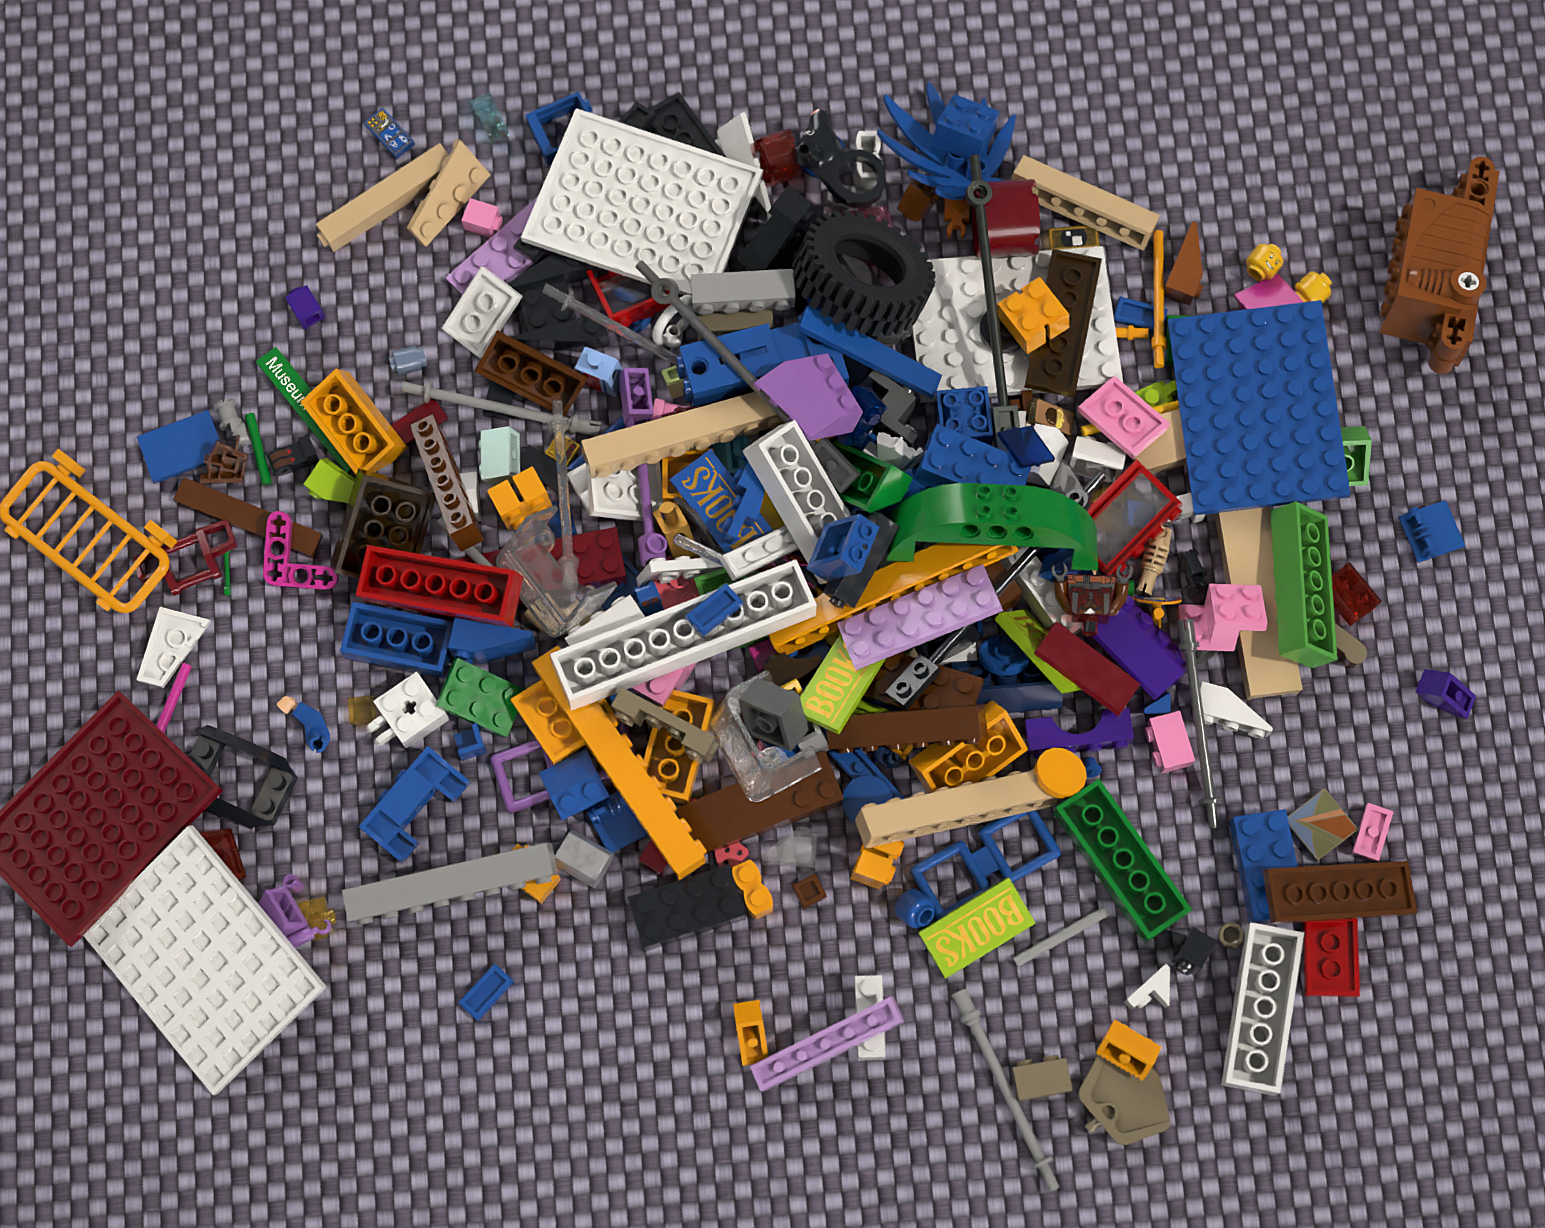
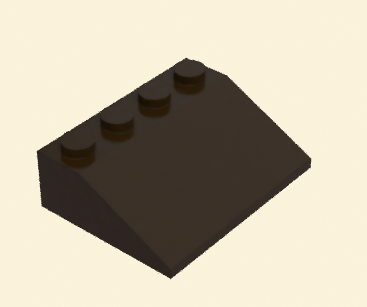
M358 468L330 563L334 573L359 579L367 545L420 554L436 501L435 493L386 475Z

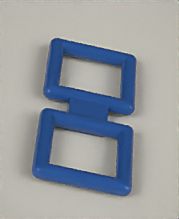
M1037 810L999 818L980 828L978 835L985 847L972 854L966 843L959 840L910 868V874L919 890L934 903V916L936 919L941 918L990 888L991 886L986 877L1000 871L1004 879L1009 877L1013 883L1061 855V850ZM1028 815L1048 851L1012 871L991 834ZM959 853L980 889L943 910L922 873Z

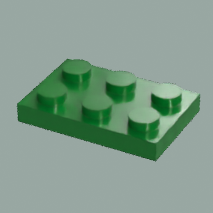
M455 658L435 707L472 724L477 723L479 727L507 738L518 712L511 699L526 689L464 660Z

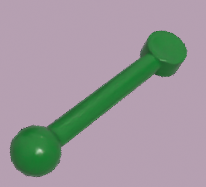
M231 550L224 553L225 596H231L229 553Z

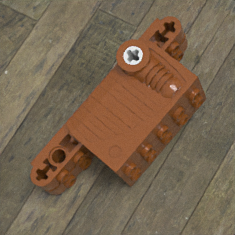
M1479 156L1471 161L1466 173H1461L1458 187H1454L1452 196L1416 188L1409 204H1404L1401 217L1397 218L1395 225L1396 237L1391 247V253L1393 254L1387 269L1389 277L1384 287L1383 295H1385V299L1379 314L1381 316L1379 333L1426 344V349L1430 350L1428 365L1432 371L1438 374L1450 372L1453 366L1459 367L1465 353L1472 344L1479 299L1487 285L1483 272L1500 171L1495 170L1493 162L1486 157Z

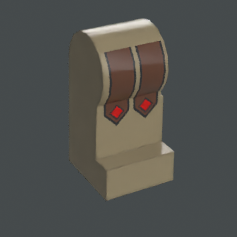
M1335 623L1337 656L1340 657L1342 663L1348 668L1360 666L1367 657L1366 647Z

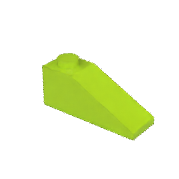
M327 458L320 459L303 485L309 488L308 493L319 500L323 498L325 500L348 503L355 478Z

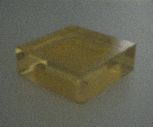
M374 695L348 698L349 721L351 725L371 723L377 718L376 705L373 702L375 700Z

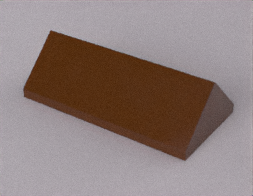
M498 330L490 337L475 368V372L563 417L567 415L588 379L587 376Z

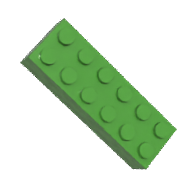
M1295 501L1271 510L1270 526L1273 541V574L1276 590L1279 655L1309 668H1315L1337 661L1328 517Z

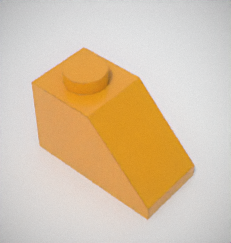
M760 1000L733 1004L742 1065L756 1064L768 1058Z

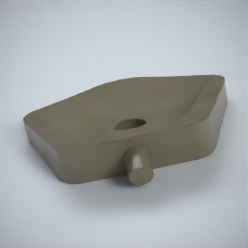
M1097 1055L1078 1091L1081 1102L1094 1116L1085 1125L1089 1132L1092 1134L1100 1126H1103L1115 1142L1120 1145H1128L1167 1130L1170 1126V1117L1162 1082L1157 1072L1151 1068L1145 1079L1140 1080L1139 1077L1135 1078V1075H1131L1130 1072H1126L1125 1069H1121L1115 1063L1112 1064L1111 1061H1107L1106 1058Z

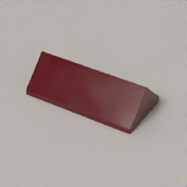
M1057 621L1041 633L1034 654L1115 715L1119 716L1140 683Z

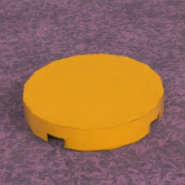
M1064 748L1046 750L1037 759L1034 767V774L1038 778L1037 783L1047 794L1056 798L1072 797L1084 787L1087 778L1086 768L1081 759L1073 752Z

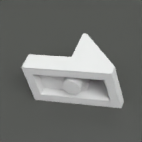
M1167 964L1124 1002L1130 1010L1136 1006L1139 1009L1143 1008L1152 999L1149 996L1150 993L1164 1008L1169 1006L1170 967Z

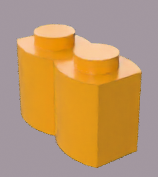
M749 859L733 867L732 873L736 887L744 895L745 906L749 914L757 920L773 912L772 896L769 890L762 884L760 871L755 863Z

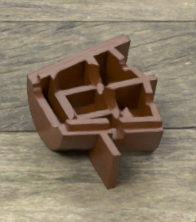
M237 435L235 447L219 440L215 441L209 454H205L204 463H207L208 473L201 474L199 484L242 483L248 454L238 450L240 435Z

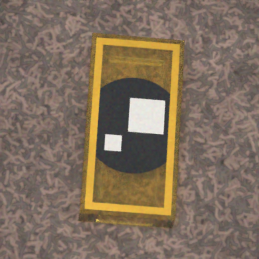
M1086 225L1048 228L1047 230L1049 250L1100 246L1098 230Z

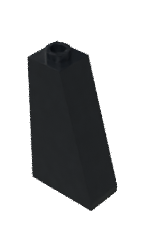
M857 510L855 515L861 514L879 526V530L861 573L827 581L823 593L830 597L829 602L840 609H843L844 606L855 608L900 526L881 513H869L862 510Z

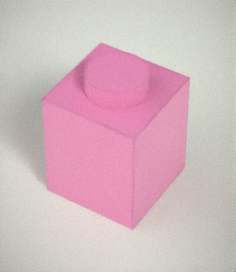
M470 198L462 218V224L466 231L491 238L495 231L500 230L503 218L500 216L497 206Z

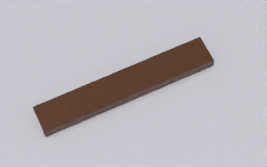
M185 477L183 478L173 498L174 502L217 520H227L234 527L266 539L267 519L271 512ZM279 516V519L274 520V525L278 526V534L272 532V537L285 538L286 533L280 534V528L286 525V521L282 520L281 516ZM292 521L291 550L313 558L323 538V534ZM281 541L274 542L284 547V544Z

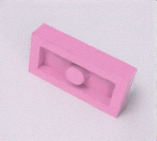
M1367 803L1351 854L1378 862L1394 811Z

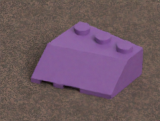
M828 353L784 361L753 384V387L759 392L763 390L770 397L769 402L775 408L779 406L789 416V421L795 420L803 435L809 441L853 432L863 414Z

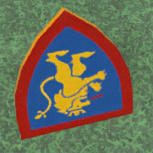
M1131 596L1134 601L1151 604V617L1160 629L1161 618L1164 616V611L1161 609L1162 605L1182 602L1181 597Z

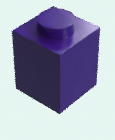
M307 285L293 289L285 297L304 330L326 318Z

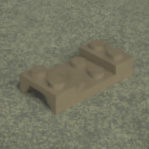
M622 687L611 705L616 712L615 716L618 717V720L629 727H632L633 724L641 727L643 721L646 720L648 725L657 730H660L661 727L667 729L666 731L670 733L671 737L682 742L681 744L686 750L687 757L699 764L702 761L710 763L719 747V744L714 742L715 736Z

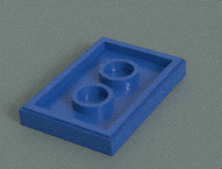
M209 410L136 436L154 484L207 465V463H204L205 454H209L216 440L220 441Z

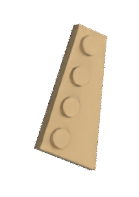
M458 139L454 141L452 145L453 150L449 157L444 159L436 180L433 179L429 186L430 191L427 197L421 201L407 226L408 231L421 245L426 247L491 175L463 142Z

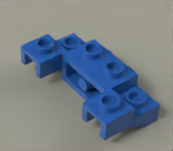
M429 746L423 750L407 770L403 769L396 776L394 786L390 790L386 789L377 800L379 803L359 826L363 832L402 864L419 845V842L408 834L405 828L433 795L439 791L454 803L470 785V781Z

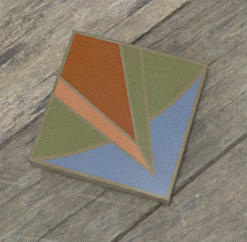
M1325 788L1287 816L1290 831L1315 862L1319 861L1359 830Z

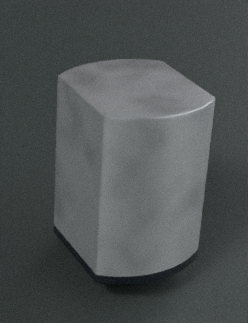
M568 829L566 833H563L564 836L555 847L556 865L580 881L596 888L612 863L614 853L576 831Z

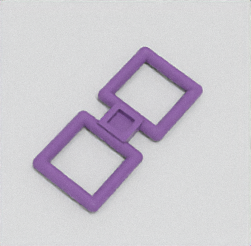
M620 722L617 726L619 734L625 733L633 745L630 750L635 756L638 755L628 726ZM537 740L504 750L490 757L503 801L509 813L551 800L547 790L515 801L502 762L542 749ZM542 749L547 766L550 768L553 764ZM578 749L577 751L567 756L563 760L581 752V749ZM604 770L598 772L602 781L609 779Z

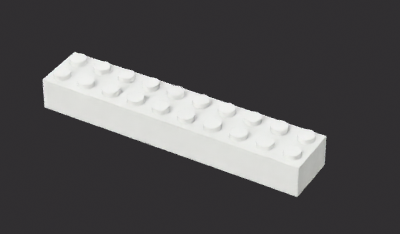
M797 560L728 585L743 601V606L704 637L686 620L685 615L715 591L551 653L552 666L571 711L614 695L620 691L621 687L624 689L632 688L816 616L817 604Z

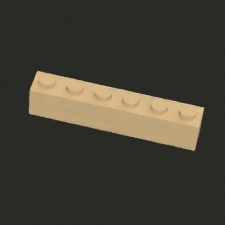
M1025 155L1022 157L1011 180L1035 179L1036 187H1032V191L1038 196L1039 205L1143 251L1160 217L1159 214Z

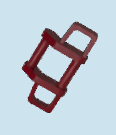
M227 520L196 529L195 533L178 539V542L172 549L167 545L161 546L167 554H171L199 542L209 567L204 571L177 581L170 562L169 569L163 578L166 579L174 596L181 594V590L208 579L222 577L220 567L215 558L237 547L232 526ZM227 530L229 540L212 549L208 535ZM150 552L136 568L137 576L142 584L153 574L152 572L144 575L141 567L143 562L156 557ZM142 553L133 557V563L139 558V556Z

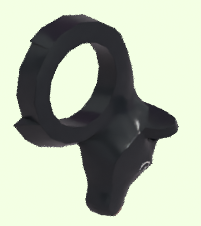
M815 110L810 115L808 127L793 154L795 162L812 170L831 195L840 203L853 208L867 207L876 203L882 197L886 184V171L882 164L883 161L867 150L843 149L831 126L830 114L824 110ZM850 162L867 164L873 169L877 184L866 193L851 192L842 185L839 179L840 169Z

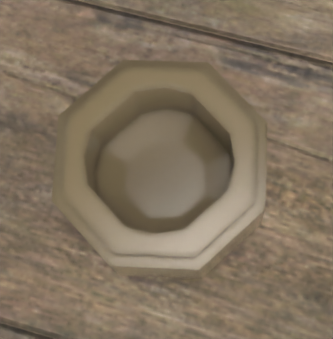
M1228 922L1220 927L1218 940L1224 948L1235 950L1243 944L1244 931L1239 924Z

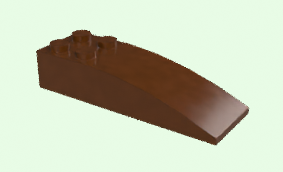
M824 750L720 789L677 808L676 812L679 820L684 818L692 831L689 832V835L694 841L700 840L707 851L703 855L841 806L844 797Z

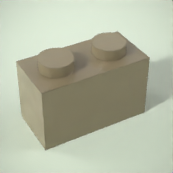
M1059 1055L1043 1057V1062L1033 1064L1032 1059L1016 1062L1017 1067L1011 1069L1018 1102L1073 1091L1066 1058L1059 1059Z

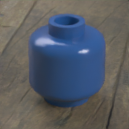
M909 889L898 896L895 904V914L909 927L921 928L932 921L934 917V903L919 890Z

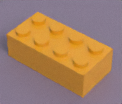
M673 690L662 709L708 733L715 702L714 699ZM652 727L644 756L647 768L644 770L649 777L654 775L662 786V789L659 791L664 798L669 796L673 802L686 805L690 802L700 764L687 757L688 755L685 753L686 750L681 744L682 742L671 737L670 733L666 731L667 729L661 727L660 730Z
M992 700L985 705L988 736L980 738L979 743L964 744L962 739L954 740L953 745L938 746V741H935L908 761L927 794L934 793L943 787L952 789L966 782H973V784L982 782L986 778L992 777L1028 750L1004 708Z

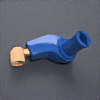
M284 696L277 703V706L286 714L293 709L292 716L305 726L306 743L310 746V749L312 751L316 749V753L324 751L330 742V733L322 714L304 702L297 704L294 698Z

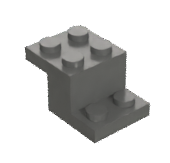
M873 370L868 377V390L874 393L875 399L880 402L870 416L874 421L876 420L873 426L875 435L878 436L879 432L889 434L890 437H903V441L907 443V446L916 450L917 432L912 426L906 424L914 415L916 397L913 391L904 385L902 387L899 386L893 379Z

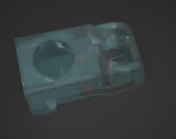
M490 92L470 101L471 110L475 117H477L491 144L509 136L507 127L502 119L503 117Z

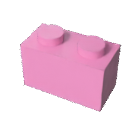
M1177 711L1149 719L1147 727L1144 728L1145 736L1148 743L1152 742L1155 751L1152 752L1153 762L1156 768L1160 767L1161 774L1192 766L1195 758L1181 712Z

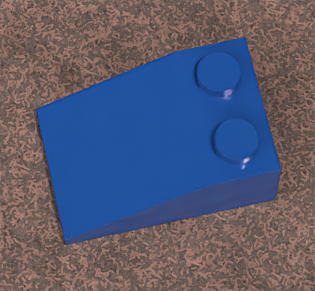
M455 617L448 648L454 659L459 658L470 664H483L534 650L537 644L531 631Z

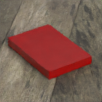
M1358 919L1303 922L1305 996L1360 997Z

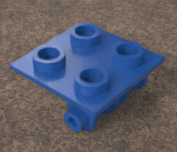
M1446 500L1421 509L1414 507L1409 509L1408 513L1398 516L1417 563L1466 547Z
M619 792L586 808L605 848L612 853L648 835Z

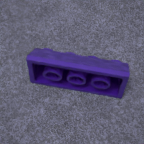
M1127 595V601L1117 615L1109 617L1107 622H1104V614L1095 613L1088 618H1096L1093 620L1099 619L1101 621L1096 622L1095 632H1087L1133 679L1140 683V686L1154 700L1176 685L1186 675L1185 654L1182 653L1181 649L1179 650L1169 634L1162 631L1153 622L1152 617L1135 604L1134 599L1130 595Z

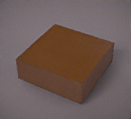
M815 873L792 885L804 910L827 898Z

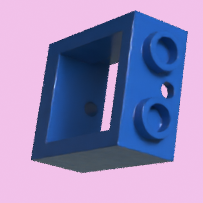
M579 91L525 114L527 126L547 166L553 163L560 146L552 148L541 125L575 111V109L589 113L593 112L588 99H583Z
M861 514L826 523L806 569L826 582L861 573L879 526Z

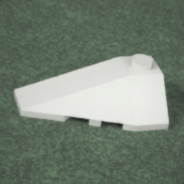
M740 113L717 130V140L715 142L727 158L760 169L759 159L753 157L755 155L754 141L746 113ZM762 179L754 195L757 199L755 206L765 220L768 221L772 216L768 213L771 205L765 182Z

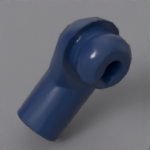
M885 745L878 746V750L873 751V756L877 763L887 768L898 766L900 762L899 755L886 749Z

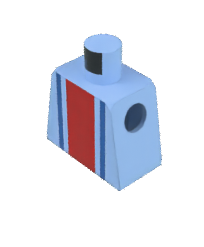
M584 347L574 370L588 377L584 385L616 397L620 389L619 375L623 370L619 361L611 356Z

